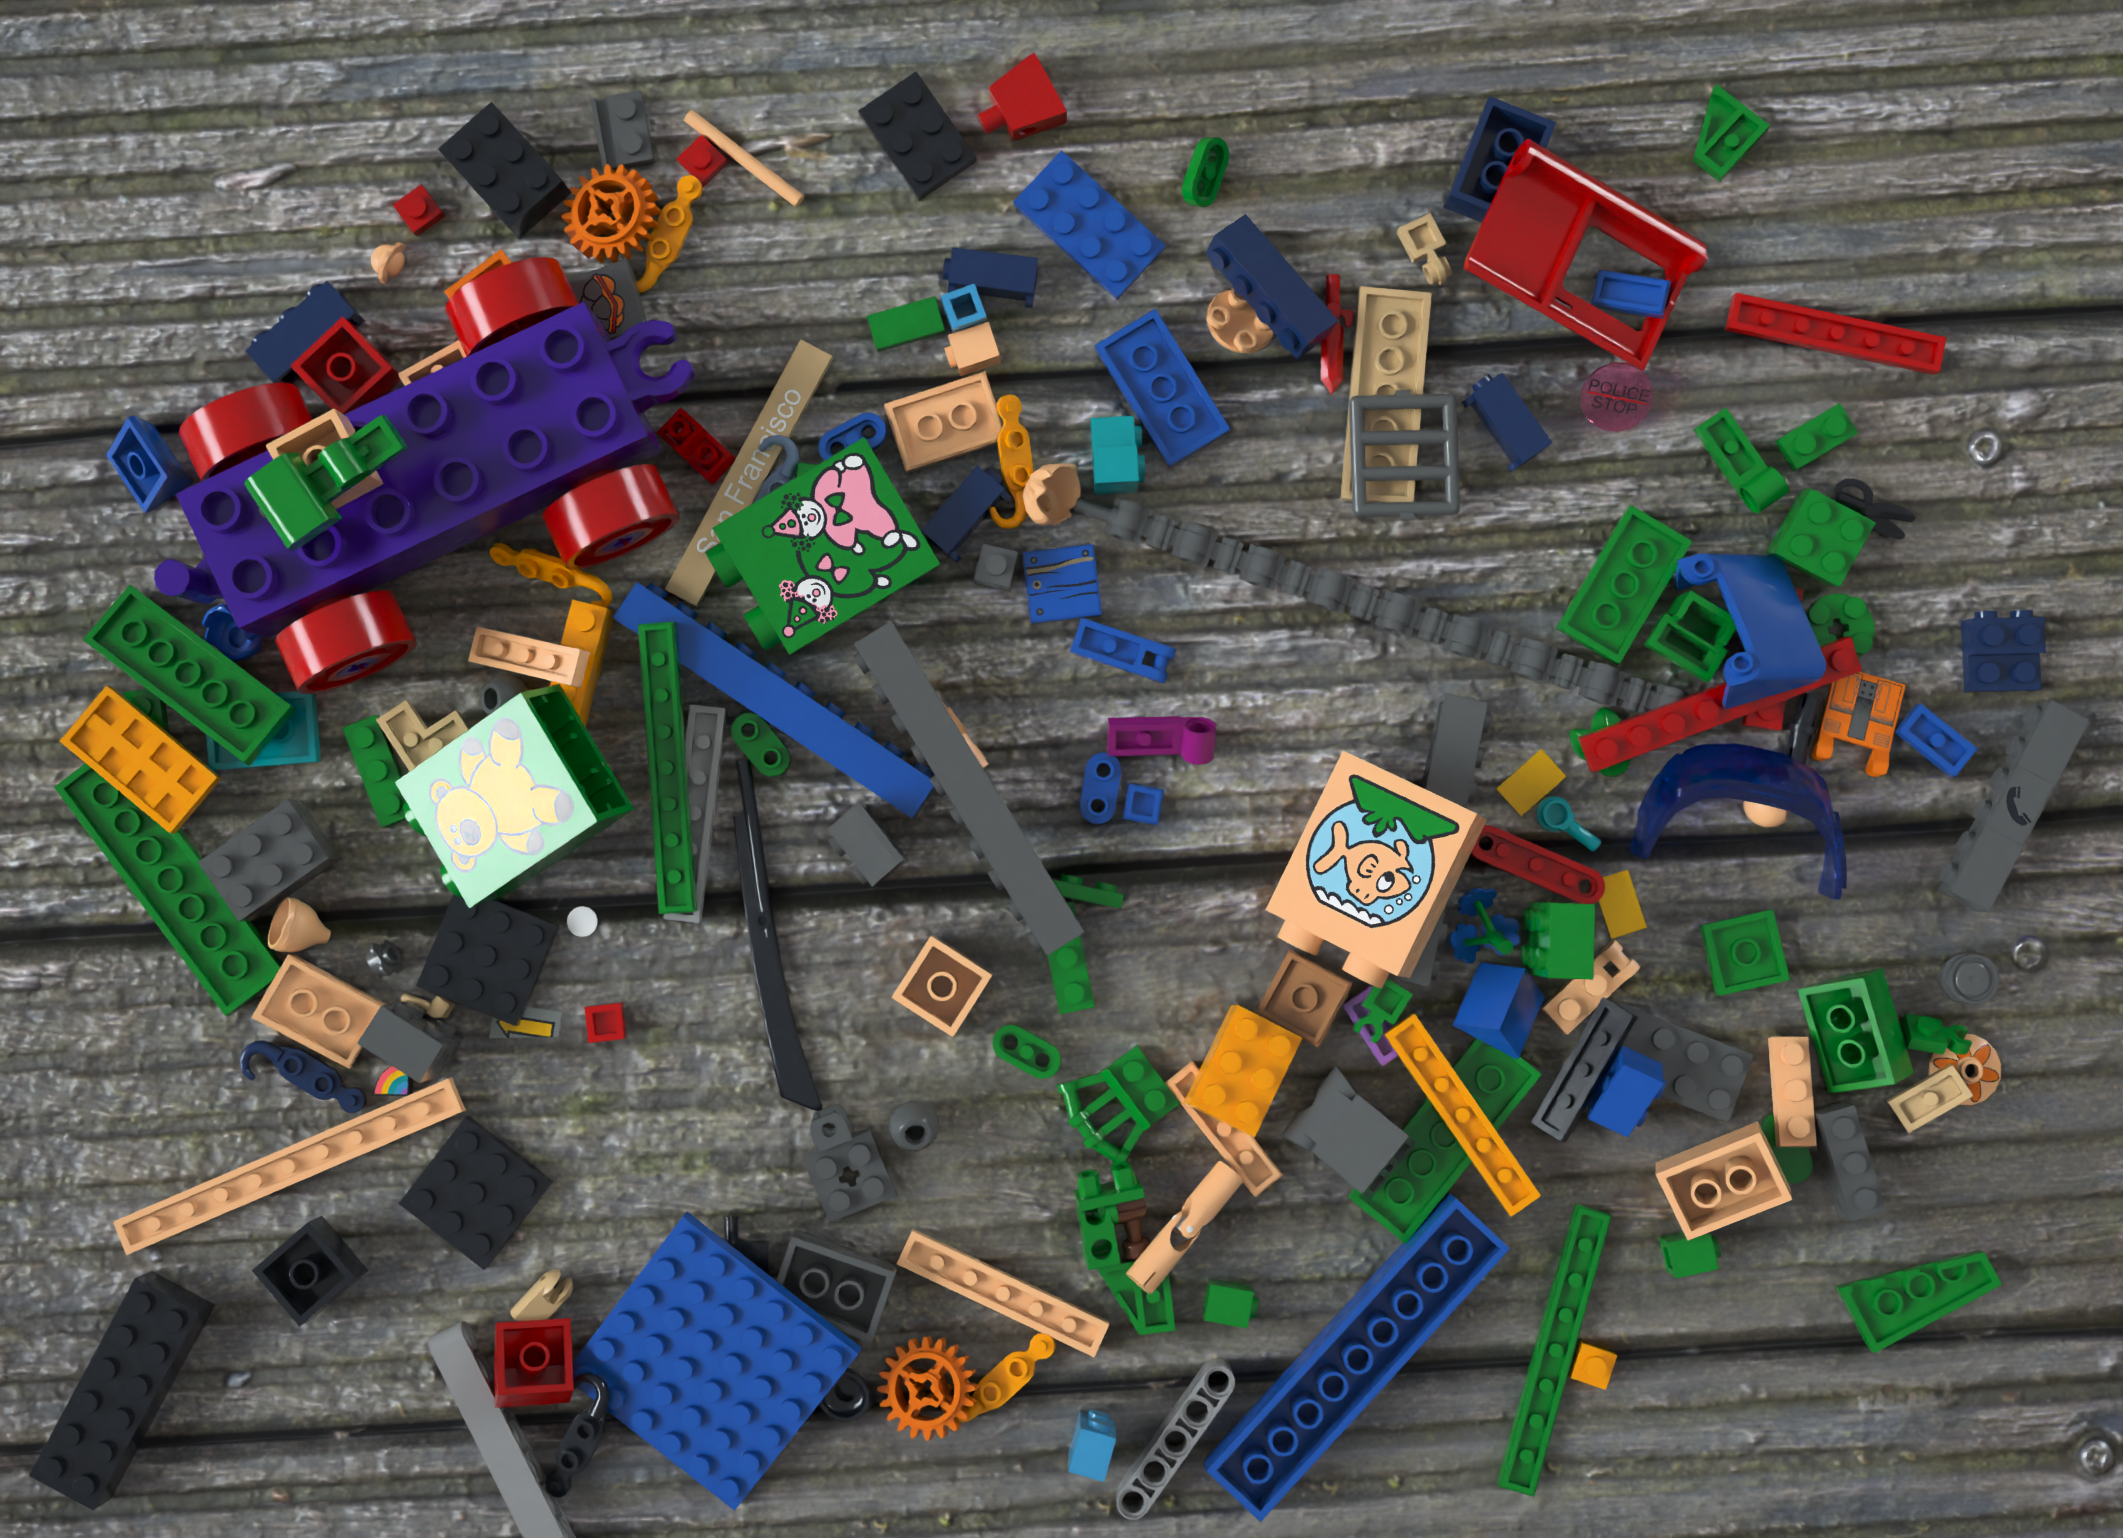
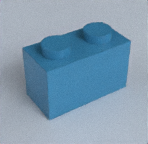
M1090 1409L1089 1413L1080 1411L1068 1452V1472L1102 1482L1105 1481L1116 1442L1115 1421L1109 1420L1110 1415Z

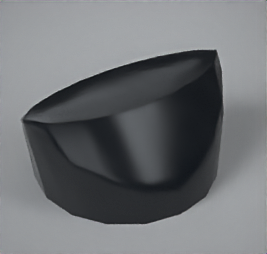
M848 1367L819 1404L825 1413L832 1418L841 1421H851L859 1418L875 1405L877 1398L870 1384L859 1373Z

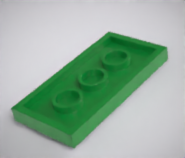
M1629 505L1555 629L1613 664H1620L1675 572L1678 560L1683 558L1692 541L1636 507Z

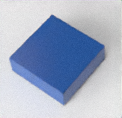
M1129 783L1122 819L1158 825L1164 790Z

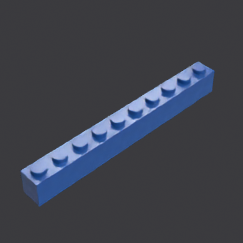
M636 582L614 614V619L638 634V624L676 622L679 662L912 819L916 818L935 790L930 781V778L935 775L932 770L926 766H921L918 761L914 767L902 760L905 752L888 741L884 747L872 739L876 734L859 721L854 727L844 721L843 717L846 713L829 701L825 707L814 701L813 698L816 693L799 681L795 687L784 681L783 678L787 673L769 661L764 667L753 660L757 653L741 642H738L734 647L723 640L727 633L711 622L706 627L694 620L697 615L696 612L681 602L674 607L664 599L668 594L653 583L649 582L647 587H644Z

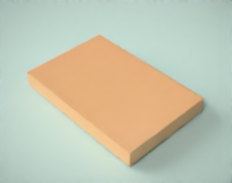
M985 371L884 404L906 474L998 444V433L1003 427Z
M289 953L251 1018L350 1069L363 1048L357 1044L379 1008L387 1004Z

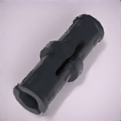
M1806 692L1799 695L1793 722L1788 724L1787 730H1790L1782 762L1806 766L1812 736H1816L1818 731L1815 725L1823 696Z

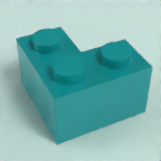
M1134 416L1091 418L1094 495L1137 493L1138 483H1144L1145 457L1144 455H1137V447H1142L1141 426H1134Z

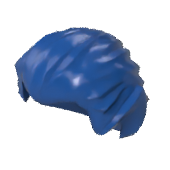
M226 602L219 603L206 612L202 620L203 627H207L204 637L206 642L220 649L223 655L234 662L246 660L259 653L262 647L263 636L238 629Z

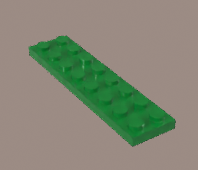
M86 763L54 787L225 1016H231L270 986L282 966L281 961L272 949L268 947V944L251 921L238 922L198 864V861L203 859V857L181 828L175 834L166 831Z

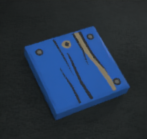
M1093 544L1022 552L1031 624L1102 616Z

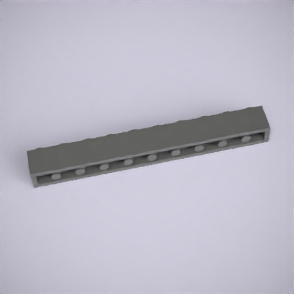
M892 621L854 643L858 650V653L853 655L854 659L864 674L871 671L878 683L872 686L883 705L890 702L897 714L891 718L902 736L909 732L916 745L910 749L920 765L924 766L928 763L935 776L930 778V781L939 796L943 797L947 794L954 805L953 808L949 809L950 814L959 828L966 825L971 832L973 838L968 843L979 860L985 856L993 869L987 873L998 891L1004 887L1012 900L1006 904L1018 922L1024 918L1031 931L1026 936L1035 951L1038 953L1044 950L1048 956L1083 934V928Z

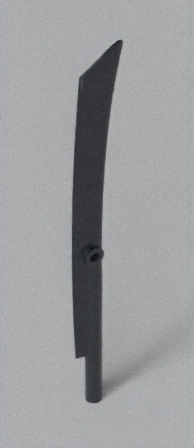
M736 761L744 815L733 816L741 888L758 995L780 1097L811 1110L820 1111L822 1110V1104L800 1043L780 957L751 761Z

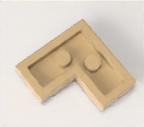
M405 700L376 719L409 772L470 729V726L458 710L453 711L427 728L412 703L408 700Z

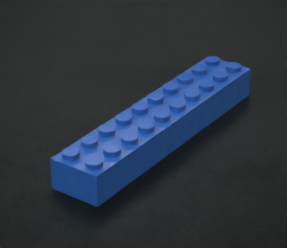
M1448 1192L1406 1244L1402 1243L1210 1452L1204 1459L1206 1471L1261 1522L1510 1248L1457 1198Z

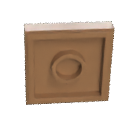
M1289 949L1255 1013L1302 1037L1303 1040L1321 1048L1354 984Z

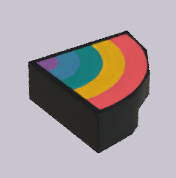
M390 1066L383 1071L376 1081L373 1095L408 1096L413 1094V1079L395 1067Z

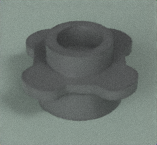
M388 940L382 941L380 945L377 943L370 945V951L367 953V962L376 975L381 977L389 976L393 971L400 973L403 970L400 953Z

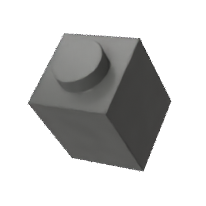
M983 544L974 577L975 583L1011 592L1019 559L1018 552Z

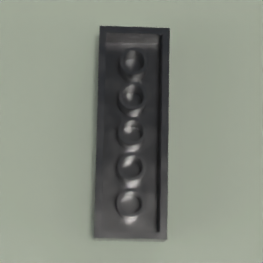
M153 1271L136 1277L29 1476L91 1510H95L112 1499L215 1304Z

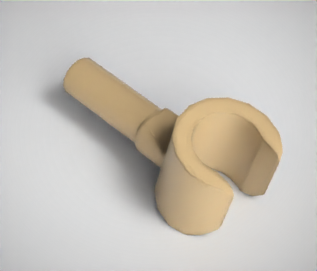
M404 993L401 997L402 1002L409 1000L415 1003L433 1018H447L455 1006L451 1000L439 995L435 996L432 1003Z

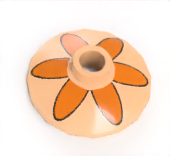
M1966 1034L1964 1040L1972 1042L1968 1053L1960 1055L1947 1048L1943 1055L1932 1053L1929 1059L1928 1075L1935 1073L1950 1063L1953 1064L1973 1094V1097L1959 1105H1974L1985 1101L1996 1090L2001 1079V1062L1996 1050L1987 1040L1974 1034ZM1969 1064H1972L1975 1068L1974 1074L1971 1077H1968L1965 1073V1068Z

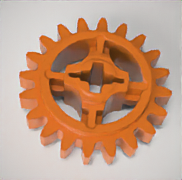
M606 164L604 174L601 175L595 168H592L591 180L580 176L579 180L582 188L570 187L569 189L575 196V199L564 200L563 202L571 210V212L561 215V218L569 224L563 230L572 238L570 243L588 259L593 256L599 263H603L607 256L612 263H616L618 255L621 253L627 260H630V249L632 247L639 252L643 251L640 243L641 239L653 240V237L647 230L648 228L659 227V224L652 218V216L661 213V210L654 203L659 198L651 189L652 185L645 178H642L635 169L629 172L624 165L620 164L615 172L609 164ZM608 207L616 218L615 220L610 217V213L607 211ZM601 234H603L604 236L608 234L612 235L609 237H599Z
M931 1335L923 1337L922 1346H920L916 1338L908 1341L909 1350L903 1345L897 1346L895 1349L899 1358L890 1356L885 1359L892 1370H883L879 1373L883 1379L888 1381L887 1384L877 1388V1391L888 1394V1398L880 1403V1407L891 1406L892 1411L886 1419L890 1421L899 1417L900 1422L897 1431L900 1432L910 1426V1437L912 1439L918 1437L922 1430L926 1441L933 1439L935 1430L941 1439L948 1436V1427L953 1431L961 1428L958 1418L967 1420L971 1417L970 1412L965 1406L977 1404V1400L969 1396V1392L978 1389L979 1384L968 1381V1378L977 1371L976 1369L966 1370L964 1368V1364L970 1358L969 1355L961 1358L956 1357L959 1349L958 1344L951 1346L948 1350L945 1349L946 1338L944 1337L938 1339L935 1346H933ZM920 1358L937 1361L934 1367L928 1371L921 1368L916 1370L910 1365ZM948 1371L954 1383V1397L951 1396L952 1391L947 1385ZM903 1379L905 1380L904 1384L909 1390L910 1399L908 1403L903 1394ZM927 1381L932 1383L930 1390L933 1393L926 1395L924 1392L926 1390L924 1382ZM927 1405H932L936 1408L940 1406L946 1410L942 1416L938 1417L920 1415L922 1409Z

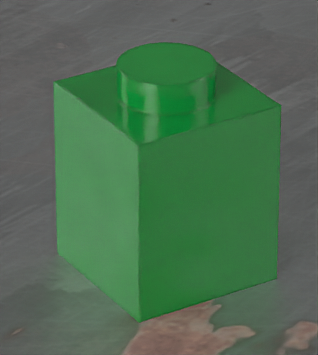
M1684 1232L1659 1237L1666 1271L1677 1279L1719 1269L1717 1258L1721 1257L1720 1246L1717 1238L1711 1236L1710 1232L1691 1240H1687Z
M1208 1278L1202 1311L1204 1321L1248 1329L1249 1318H1256L1259 1298L1253 1296L1254 1291L1250 1285Z

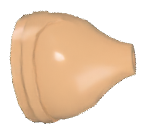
M287 896L279 904L271 922L268 934V947L279 952H300L313 945L326 944L330 938L331 930L324 926L316 911L309 905L294 897Z

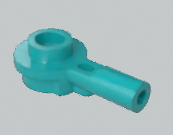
M1550 796L1538 804L1536 819L1543 829L1549 832L1565 831L1592 852L1599 847L1601 840L1574 821L1575 814L1572 813L1571 807L1565 799Z

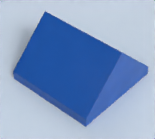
M135 415L128 417L106 456L143 512L147 513L193 483L156 427Z
M1480 963L1452 1025L1505 1054L1518 1059L1545 996L1525 968Z

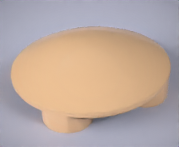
M1233 287L1216 295L1209 304L1207 325L1212 336L1223 347L1237 353H1254L1266 347L1273 338L1274 332L1267 324L1259 320L1255 310L1243 297L1235 292Z

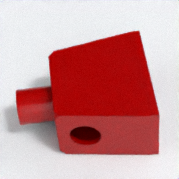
M1035 52L989 87V97L993 107L977 115L986 134L1005 126L1013 141L1067 123V110Z

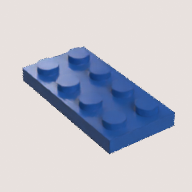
M1062 150L1013 201L1015 208L1116 300L1127 291L1166 247L1164 243Z
M1156 308L1094 346L1097 354L1168 468H1171L1230 432L1228 424Z

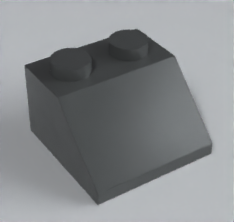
M858 801L828 829L833 836L828 840L841 857L845 854L849 856L855 864L850 869L863 885L869 882L872 887L877 886L909 860L866 804Z

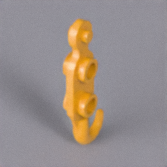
M687 175L679 180L677 184V199L665 205L658 217L657 223L659 227L653 229L651 233L653 240L648 241L646 246V269L644 275L639 281H636L639 293L651 289L658 277L675 262L693 222L690 206L692 202L702 195L703 191L700 180L695 176Z
M1008 394L1002 396L996 405L997 413L1004 422L1003 427L998 433L997 443L1002 479L1013 497L1015 512L1009 519L1002 518L995 507H991L989 512L996 525L1001 528L1012 529L1022 524L1028 515L1025 510L1023 491L1034 469L1028 431L1018 420L1022 411L1021 401L1017 396Z
M495 543L490 549V556L497 564L502 566L514 565L517 567L518 572L526 578L540 579L552 583L559 588L586 587L596 591L602 598L601 601H592L591 604L607 608L612 603V592L603 580L579 569H567L561 558L544 554L535 548L522 549L517 552L503 543Z
M1038 1333L1031 1339L1027 1351H1014L1007 1355L978 1383L979 1388L975 1390L972 1396L977 1400V1404L965 1407L970 1412L971 1417L967 1420L958 1418L959 1422H969L979 1414L997 1409L1005 1404L1034 1376L1036 1361L1038 1359H1046L1054 1353L1056 1348L1054 1338L1048 1334ZM947 1384L948 1388L952 1390V1385ZM940 1407L941 1410H942V1412H943V1414H944V1413L946 1412V1410H944L942 1407Z

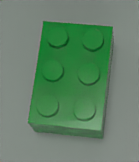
M1528 902V909H1523L1522 929L1527 931V945H1522L1521 948L1522 967H1526L1527 972L1531 975L1545 978L1593 980L1595 904Z

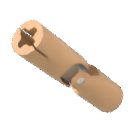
M1218 1161L1187 1198L1181 1212L1175 1214L1126 1272V1275L1151 1295L1198 1237L1201 1228L1214 1219L1244 1182L1243 1179L1228 1165ZM1172 1230L1186 1238L1183 1243L1176 1247H1172L1170 1243Z

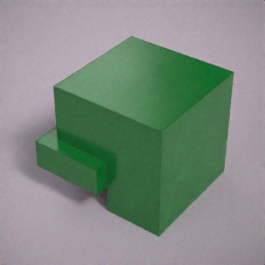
M1690 590L1675 597L1668 611L1660 617L1644 646L1706 683L1710 682L1727 654L1728 650L1723 648V646L1727 645L1736 627L1728 612Z

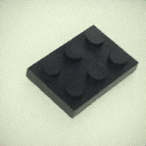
M917 71L858 110L859 116L918 201L977 162L976 156Z

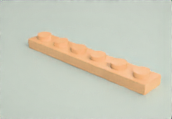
M912 1229L897 1261L899 1266L1041 1333L1048 1334L1050 1337L1092 1357H1095L1110 1324L1106 1319L915 1229Z

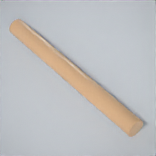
M691 110L688 112L684 122L792 205L798 207L804 199L803 194L695 111Z

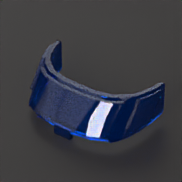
M1736 743L1701 744L1686 749L1682 754L1676 753L1655 776L1638 809V821L1630 851L1632 854L1648 859L1655 842L1672 817L1677 812L1702 799L1731 798L1790 811L1814 824L1826 840L1823 871L1818 893L1831 899H1841L1842 888L1846 889L1847 864L1839 812L1833 809L1826 781L1813 768L1782 753Z

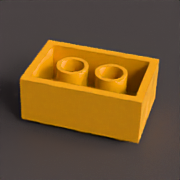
M1231 1005L1183 1103L1248 1136L1255 1137L1300 1045L1302 1037L1239 1005Z

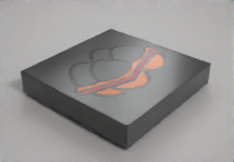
M624 259L568 279L579 304L582 302L586 303L602 322L610 340L621 337L624 331L637 323L647 321L631 261Z

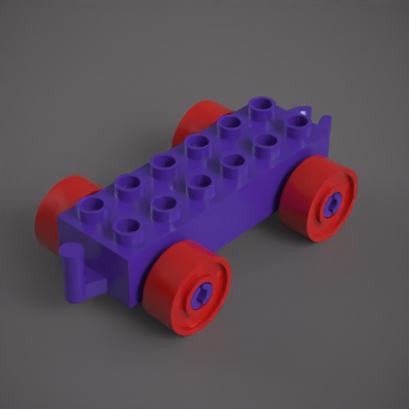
M536 257L501 266L477 277L459 289L445 306L446 314L467 357L344 414L349 418L356 432L378 416L387 415L408 449L376 470L383 482L382 485L337 508L336 510L342 519L299 549L289 551L267 518L260 514L259 506L245 487L244 482L252 474L273 460L266 444L313 420L298 387L290 383L257 385L221 397L194 412L179 428V435L201 482L176 493L205 558L196 567L174 559L163 561L155 570V585L165 595L184 598L200 604H208L216 599L224 598L238 629L267 638L277 635L275 643L300 694H315L333 690L373 675L401 660L416 647L417 642L394 593L388 590L368 591L545 507L547 508L543 512L542 518L567 569L577 570L596 566L633 552L668 532L680 520L677 509L657 467L652 464L636 465L663 452L644 412L655 404H663L676 398L687 390L695 377V369L687 360L675 362L666 374L659 377L648 376L641 370L640 357L645 349L653 345H670L676 341L677 332L674 327L666 321L649 320L637 323L624 331L621 337L610 340L602 322L586 303L582 302L579 304L560 262L554 258Z

